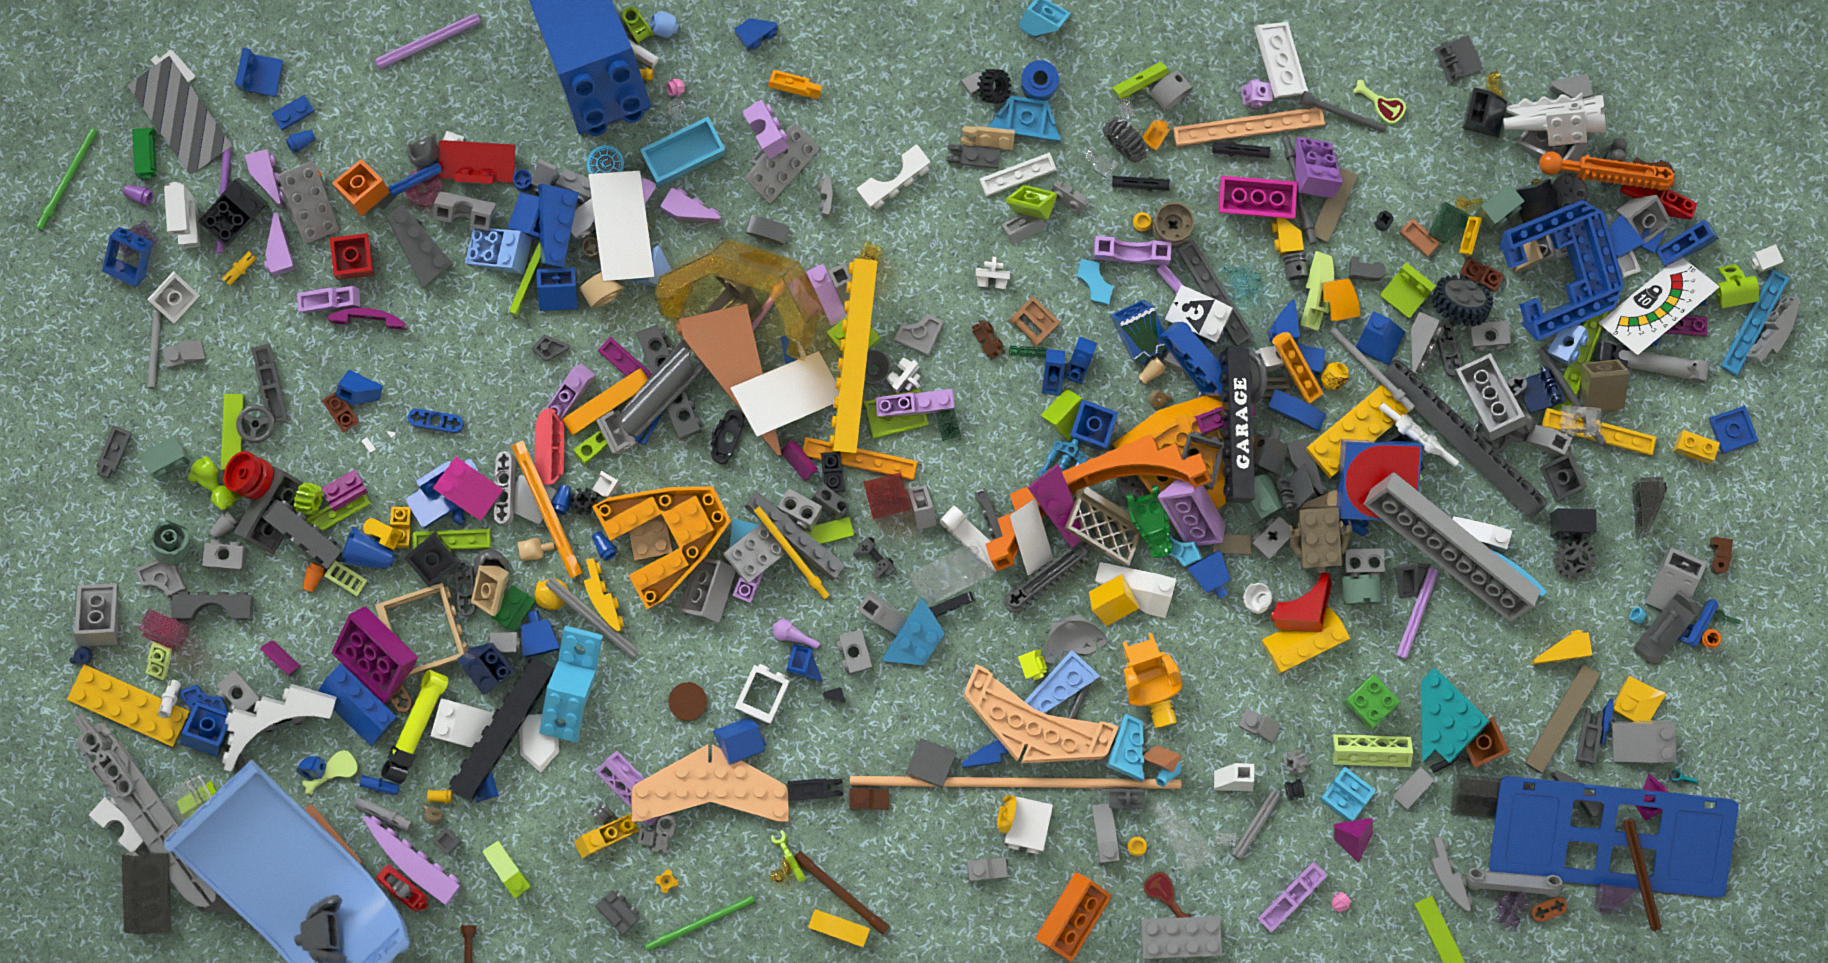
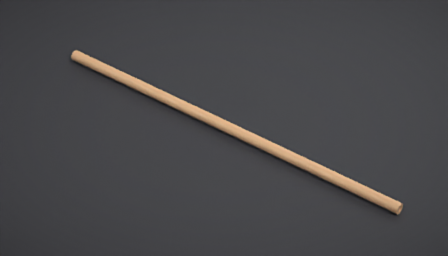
M850 776V786L937 787L914 777ZM947 777L943 787L1181 789V779H1173L1165 787H1162L1156 783V779H1144L1140 782L1136 779Z

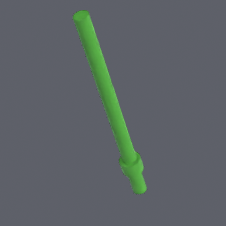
M90 129L49 204L43 208L42 216L36 228L43 230L49 218H52L56 205L97 135V130Z
M751 895L673 932L661 934L658 936L659 938L646 943L645 947L647 951L661 945L664 947L678 937L755 903V900Z

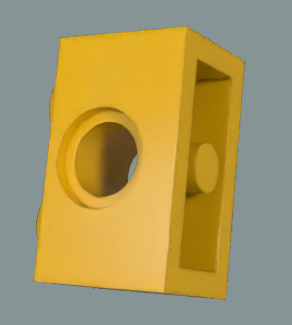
M1683 430L1677 436L1673 452L1710 464L1715 460L1720 443Z

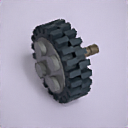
M1453 275L1452 278L1450 276L1441 278L1431 297L1432 306L1437 308L1436 312L1438 314L1443 313L1442 317L1444 319L1449 317L1448 321L1452 326H1456V324L1461 325V322H1463L1466 327L1469 326V323L1472 327L1476 326V324L1479 326L1482 322L1484 323L1488 318L1494 301H1492L1493 297L1490 296L1491 293L1485 291L1486 287H1479V282H1473L1471 278L1465 280L1464 276H1460L1458 279L1457 275Z

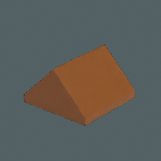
M1494 716L1489 718L1491 722L1465 748L1474 768L1510 752Z

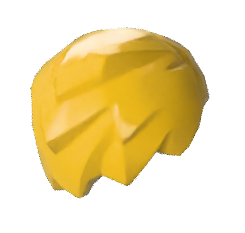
M548 579L538 581L534 593L538 606L546 610H558L566 604L564 600L545 585ZM555 579L569 591L567 584L559 579Z

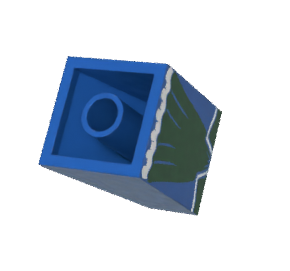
M1143 299L1110 315L1131 360L1135 363L1146 362L1149 359L1148 357L1166 352L1167 347L1159 337L1164 330L1154 306Z

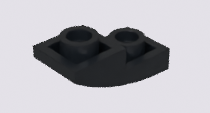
M841 452L821 453L824 484L835 493L845 492Z

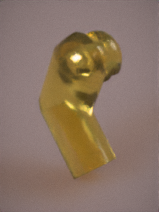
M1498 71L1491 72L1487 77L1486 87L1489 91L1502 97L1504 93L1498 87L1501 75Z
M782 857L781 868L770 874V879L773 882L780 883L791 873V867L785 857Z

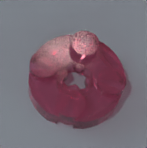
M425 168L416 169V170L412 171L407 177H409V176H411V175H413V174H415V173H417V172H419V171H421V170H423V169H425ZM438 175L422 182L424 185H429L425 192L418 190L421 187L420 184L404 191L408 200L418 207L433 205L439 192L443 190L442 181Z

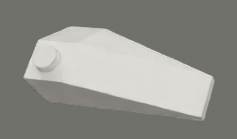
M1102 562L1099 563L1096 582L1102 585L1123 574L1140 610L1149 615L1166 618L1176 582L1175 578Z

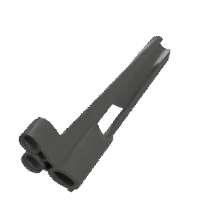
M728 261L715 274L717 280L726 289L705 313L747 304L752 323L763 311L758 299L750 289L754 283L747 275L741 273L734 264ZM683 339L622 409V425L628 436L638 437L706 369L702 362L694 369L692 368L690 347Z

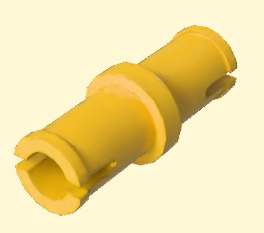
M248 250L237 263H233V267L221 278L231 286L242 274L246 273V270L257 258L252 256L253 254Z

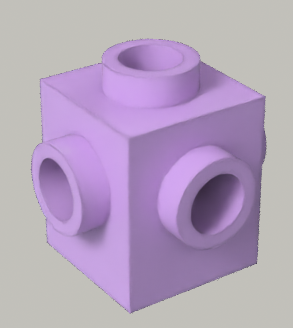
M1256 79L1250 80L1248 84L1242 86L1243 105H1251V108H1260L1273 101L1270 83L1260 82V80Z

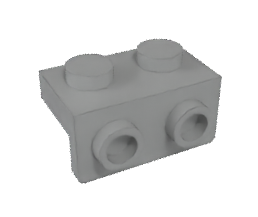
M564 168L555 183V187L579 192L576 206L580 207L592 198L589 178Z

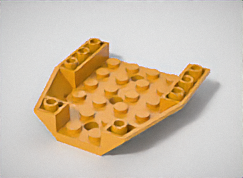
M1202 396L1158 410L1112 443V445L1117 449L1152 434L1159 450L1176 443L1182 454L1188 434H1193V431L1200 432L1195 416L1221 407L1220 396ZM1219 429L1204 434V437L1209 439L1212 437L1222 439ZM1191 441L1189 450L1196 449L1202 455L1211 477L1219 449ZM1223 457L1213 489H1206L1216 509L1227 503L1226 496L1223 494L1225 485ZM1137 475L1151 494L1153 493L1152 486L1158 485L1160 492H1162L1176 481L1175 478L1168 477L1165 482H1161L1157 479V475Z

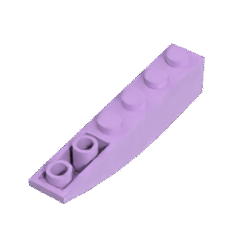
M373 815L371 818L368 816L364 817V821L373 836L395 864L415 883L442 903L448 905L462 887L458 884L460 880L452 874L447 876L443 873L444 868L438 863L431 864L427 861L429 857L419 850L416 853L411 849L413 845L405 839L400 841L396 838L397 833L389 827L384 829L380 826L382 822Z

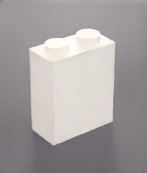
M1016 797L1015 817L1004 841L1005 844H1008L1007 848L1019 850V847L1027 848V852L1032 854H1038L1039 851L1042 852L1053 805Z

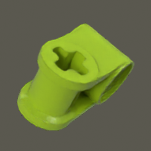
M628 7L623 11V22L636 44L639 45L640 41L654 35L652 29L636 8ZM629 14L636 15V19L633 21L627 20L626 17Z

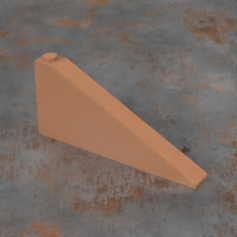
M747 304L679 319V324H676L678 335H682V339L744 414L731 387L763 374ZM776 429L760 435L776 455H781Z

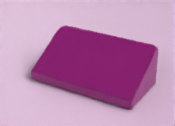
M795 440L789 442L781 451L782 455L804 481H807L818 470Z
M273 640L263 645L260 649L289 676H292L300 667Z

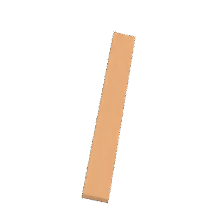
M1314 107L1173 127L1175 145L1179 147L1325 126L1323 109Z

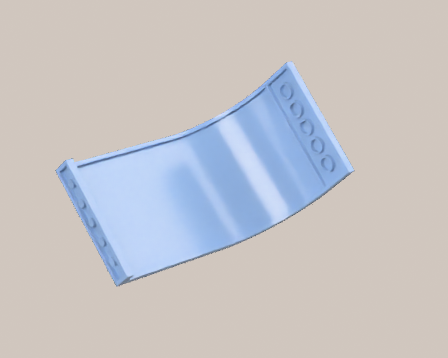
M253 760L247 763L164 840V848L169 853L171 851L175 853L281 954L287 963H317L311 959L309 951H304L302 946L295 944L294 938L296 935L301 934L300 924L306 920L308 910L323 898L333 895H339L342 903L340 909L335 912L338 917L340 950L331 952L347 956L346 961L342 963H392L398 953H403L409 947L410 941L405 922L393 902L375 879Z

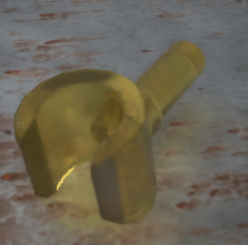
M1461 196L1454 202L1458 209H1463L1471 204L1482 203L1483 200L1479 198L1466 201L1465 197Z

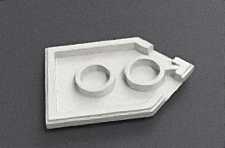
M533 714L527 716L519 729L520 755L541 773L559 753V738L540 734L542 714Z

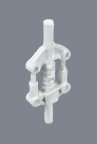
M1385 403L1380 405L1379 409L1396 422L1395 426L1398 427V431L1403 435L1407 434L1414 441L1417 440L1421 443L1427 453L1441 456L1454 467L1459 463L1456 458L1444 450L1434 435H1428L1421 430L1422 428L1413 422L1411 416L1408 414L1400 416Z

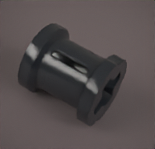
M1381 211L1374 220L1375 228L1379 231L1388 230L1393 223V215L1388 211ZM1381 218H1383L1385 221H1387V223L1384 224L1383 221H1380Z

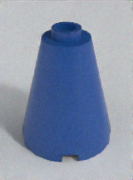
M352 527L342 552L344 554L339 563L388 569L389 566H393L396 556L393 555V550L380 544L361 530Z

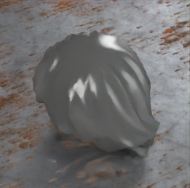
M496 549L483 550L475 557V577H477L479 565L499 566L509 572V561Z

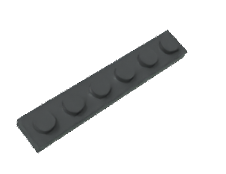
M1192 240L1178 248V254L1203 294L1233 307L1225 329L1235 346L1237 347L1253 338V334L1195 241Z
M756 491L744 507L760 520L754 512L760 506L792 548L830 580L836 579L845 565Z

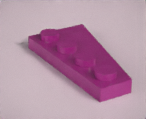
M1056 464L1027 486V488L1068 544L1073 548L1082 539L1065 529L1074 506V501L1059 464ZM1074 519L1072 526L1078 530L1082 529L1079 519Z

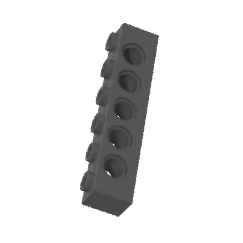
M658 324L636 332L652 374L657 370L658 363L665 360L672 352L671 346H666L664 340L667 339L663 328L659 329ZM654 343L662 345L658 351H653L651 346ZM688 388L680 394L683 397L681 403L676 404L672 402L666 408L679 441L701 433L699 427L703 426L699 415L695 417L693 409L696 408L692 398L688 399L685 392L688 391ZM682 413H688L690 418L687 421H681L679 416Z

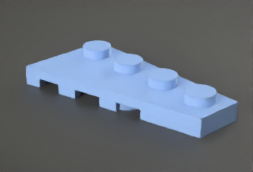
M1071 650L1024 702L1033 709L1046 713L1100 678V675Z

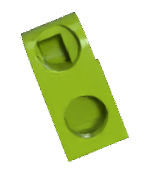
M600 430L573 449V454L585 467L609 445Z

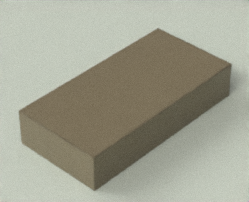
M1224 534L1222 543L1212 544V553L1220 550L1222 554L1251 555V535Z

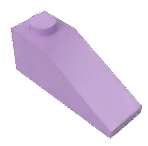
M273 213L265 254L267 261H264L267 272H270L273 276L296 270L278 213Z
M824 264L806 271V277L831 327L836 325L847 314L844 312V307Z

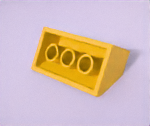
M1329 606L1327 607L1322 632L1282 629L1261 641L1279 675L1348 641L1350 637L1342 621Z

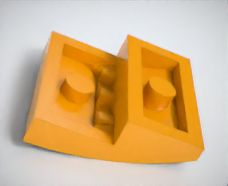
M1349 278L1323 283L1324 302H1330L1331 321L1361 316L1358 297Z

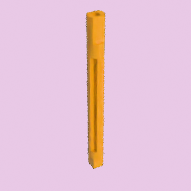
M521 441L512 445L511 447L569 577L573 578L582 574V570L524 442Z

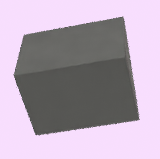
M1572 452L1540 467L1555 502L1587 488Z

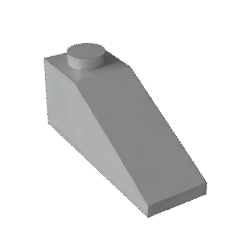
M1109 803L1092 805L1098 863L1118 862L1120 859L1113 810L1109 808Z

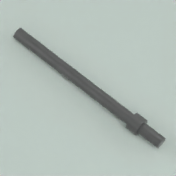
M1541 347L1538 349L1537 352L1547 367L1551 369V373L1586 424L1589 434L1594 436L1599 446L1605 444L1606 441L1598 430L1599 426L1596 422L1592 421L1545 348Z

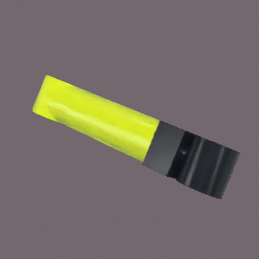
M428 670L424 674L420 684L421 690L396 746L392 745L387 756L389 759L382 767V778L398 784H402L405 781L408 768H411L416 757L414 755L415 749L439 696L447 688V676L432 670Z

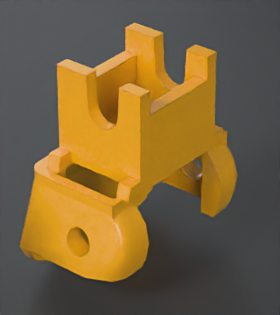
M1152 633L1148 634L1149 640L1129 647L1126 641L1122 642L1125 650L1123 651L1124 657L1127 662V668L1123 669L1128 701L1132 706H1149L1170 699L1182 689L1181 673L1170 654L1166 655L1164 651L1159 652Z

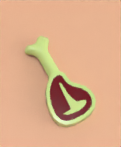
M1363 80L1357 81V87L1353 89V93H1361L1372 100L1376 113L1385 123L1393 125L1403 117L1406 105L1401 99H1387L1383 96H1378L1365 86Z

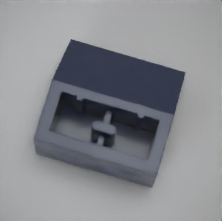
M493 642L472 647L457 658L463 670L483 695L515 673Z

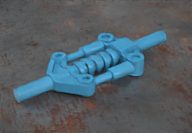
M1074 438L1071 443L1055 441L1047 457L1046 464L1043 469L1038 471V477L1047 472L1049 465L1054 461L1058 452L1065 454L1062 455V460L1060 459L1059 461L1062 472L1067 470L1066 467L1069 466V462L1071 463V458L1077 461L1075 466L1086 462L1087 456L1078 447L1080 442Z

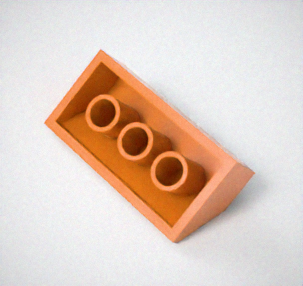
M1075 872L1035 939L1072 962L1112 895L1089 878Z

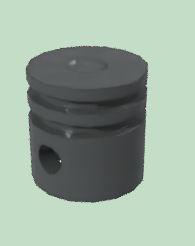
M1292 253L1283 256L1286 280H1299L1309 276L1305 253Z

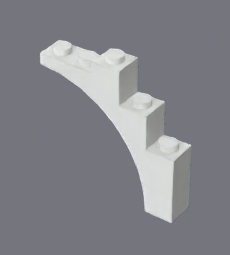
M291 684L289 689L285 688L282 698L286 700L285 702L264 696L261 701L257 700L254 712H257V714L234 708L232 713H228L225 724H228L227 730L235 733L230 734L228 745H231L229 753L225 752L222 763L225 764L224 770L232 771L244 746L257 733L271 724L297 716H318L330 719L337 697Z

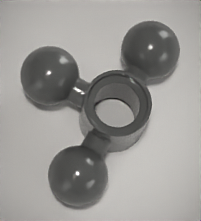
M1623 138L1615 139L1612 142V149L1614 151H1607L1604 159L1617 160L1619 162L1625 161L1626 154L1624 151L1627 148V142ZM1601 181L1603 186L1609 187L1613 185V183Z

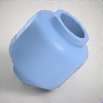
M664 11L654 13L649 22L653 33L664 38H669L672 34H676L679 26L676 23V17Z

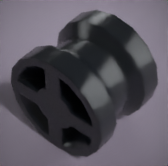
M1296 779L1292 783L1289 781L1284 783L1289 801L1295 797H1305L1301 779Z

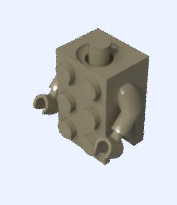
M1335 505L1301 507L1297 511L1298 528L1294 530L1292 525H1289L1290 546L1295 556L1300 559V566L1303 568L1315 567L1316 573L1327 572V566H1342L1341 555L1345 553L1350 541L1351 521H1349L1347 526H1343L1342 521L1339 525V508Z

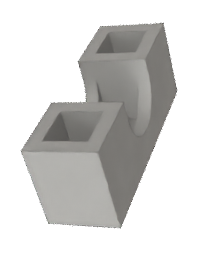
M440 191L434 202L433 219L451 223L456 217H466L471 220L470 227L489 231L494 220L496 203Z

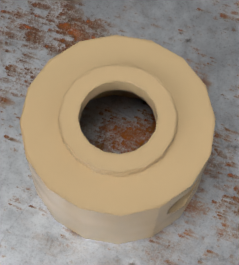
M601 272L587 280L580 287V290L590 307L596 309L616 299L623 293L624 287L619 280L603 281Z

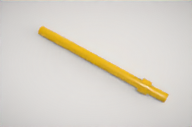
M760 506L754 510L756 515L809 580V585L816 589L823 599H826L830 594L821 584L822 581L811 572Z

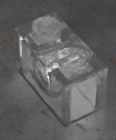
M1562 406L1560 429L1570 436H1575L1576 433H1584V436L1595 437L1596 434H1601L1603 411L1601 408ZM1579 418L1586 419V423L1583 426L1576 425Z

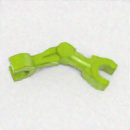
M780 831L782 838L776 840L774 836H771V840L775 846L783 849L786 860L797 880L801 883L806 878L792 852H789L785 845L787 842L786 834Z

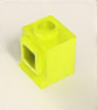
M1041 649L1018 657L1026 679L1033 678V680H1038L1044 677L1043 673L1047 672L1046 663L1043 656H1041Z

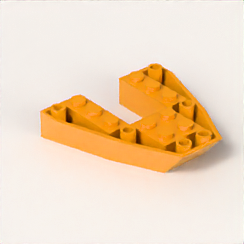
M713 486L668 487L609 497L592 506L610 541L660 515H663L679 549L628 575L646 610L666 599L705 558L731 522Z

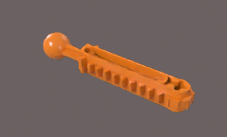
M1554 151L1544 153L1539 160V167L1543 173L1555 175L1560 170L1577 172V178H1581L1583 182L1588 179L1591 181L1610 182L1665 191L1672 187L1675 182V174L1672 170L1661 166L1655 167L1639 163H1627L1625 161L1619 162L1617 160L1591 158L1589 155H1586V157L1582 156L1578 162L1564 160Z

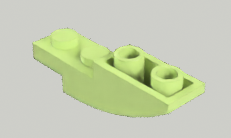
M1315 251L1305 287L1310 289L1300 323V326L1319 331L1323 314L1329 313L1330 302H1324L1323 283L1334 281L1332 256Z

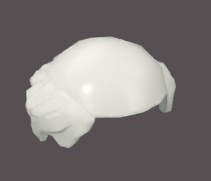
M1264 583L1251 584L1245 589L1243 596L1244 604L1251 612L1261 614L1269 608L1273 596L1268 586Z

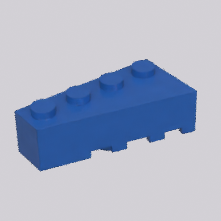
M1174 322L1159 336L1203 396H1220L1222 383L1219 381L1221 373L1219 361L1191 331L1187 323Z

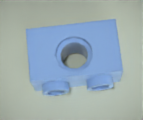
M1577 324L1558 332L1547 351L1549 356L1570 367L1573 362L1577 361L1580 355V348L1585 346L1589 339L1586 328ZM1568 341H1574L1572 346H1565Z

